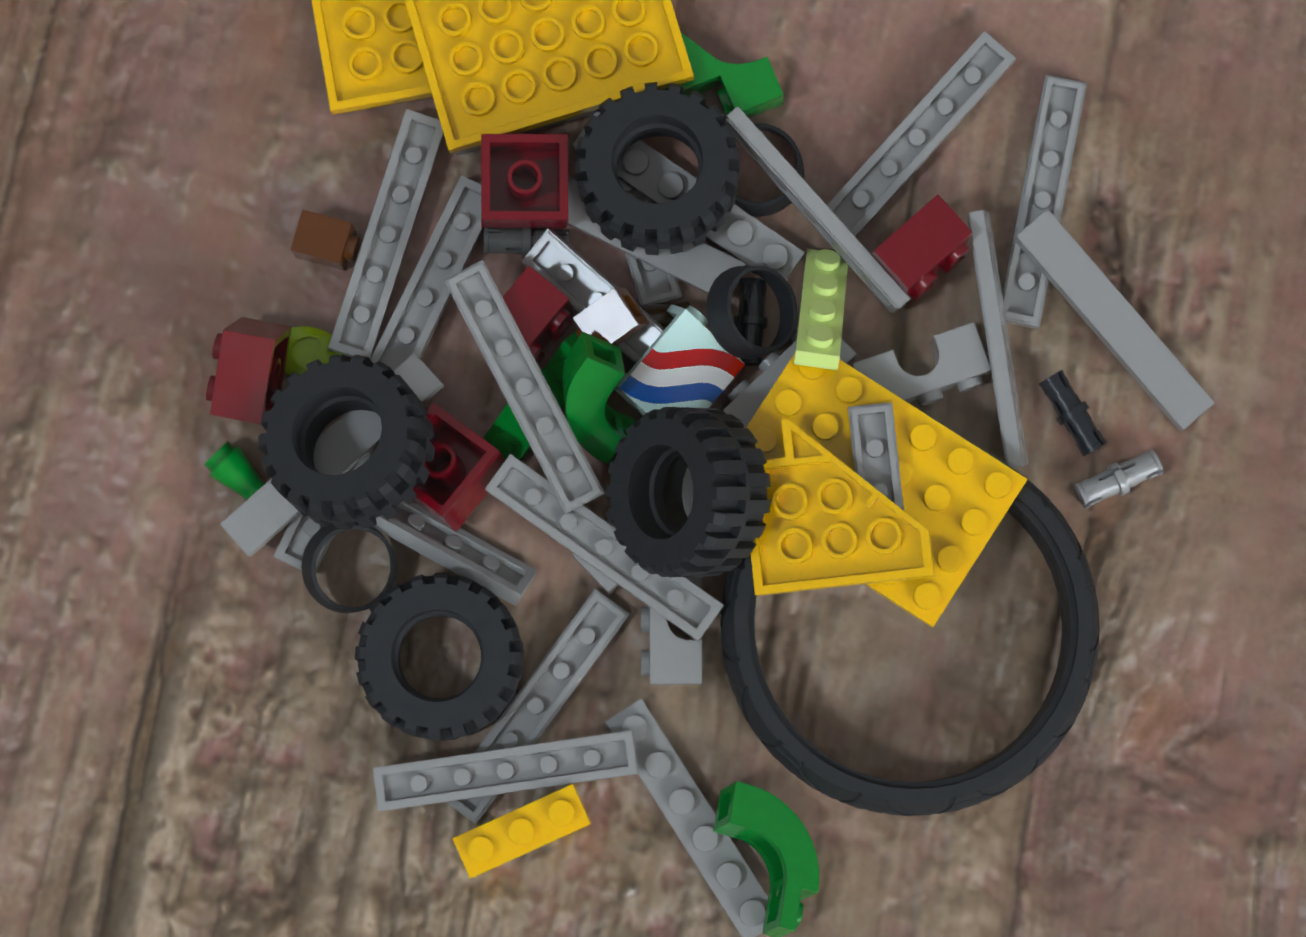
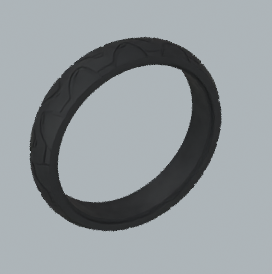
M1030 480L1026 481L1008 509V512L1023 526L1040 549L1051 571L1057 589L1062 623L1061 650L1057 670L1041 708L1024 731L1004 750L991 759L957 775L925 782L886 780L852 770L829 758L809 743L789 722L774 700L759 662L755 640L757 596L754 591L751 553L747 558H742L743 561L739 566L728 571L723 590L722 604L724 606L721 609L720 617L721 644L723 647L725 669L736 701L746 721L771 755L789 772L826 796L859 809L890 815L922 816L958 811L1002 794L1036 770L1059 746L1075 723L1093 680L1099 647V609L1094 580L1087 558L1075 533L1056 506Z

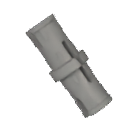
M1150 449L1123 463L1118 464L1114 462L1107 465V470L1100 474L1075 483L1074 490L1083 508L1087 509L1116 494L1123 496L1129 493L1131 487L1163 474V467L1155 451Z

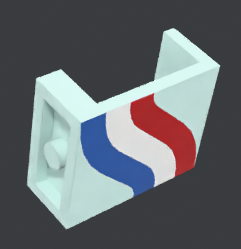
M671 305L667 309V312L674 319L628 373H625L614 388L642 416L653 409H661L663 407L709 408L745 366L739 358L729 354L718 344L713 334L705 327L708 324L707 318L692 306L685 309Z

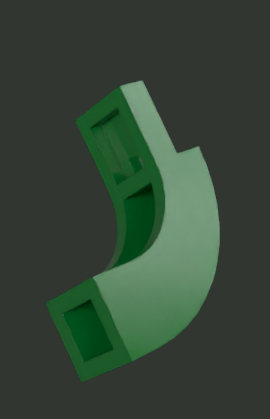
M582 332L570 350L562 372V390L566 416L578 443L589 454L608 464L616 453L615 448L622 437L628 436L626 430L636 420L615 411L606 403L611 392L625 375L621 349Z
M735 781L720 790L713 832L748 843L764 860L769 873L770 889L762 934L771 937H782L794 932L799 926L804 912L803 903L800 901L818 893L819 866L815 847L801 820L783 801L761 788Z

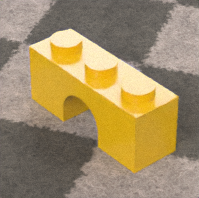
M571 784L452 839L471 879L592 824L575 784Z

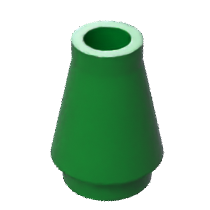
M229 441L204 464L211 471L210 477L246 500L266 484L241 447L238 445L235 448Z

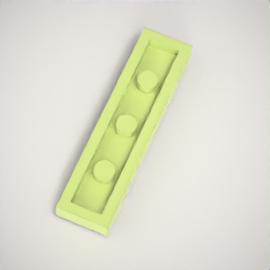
M807 249L794 364L838 370L848 265L833 250Z

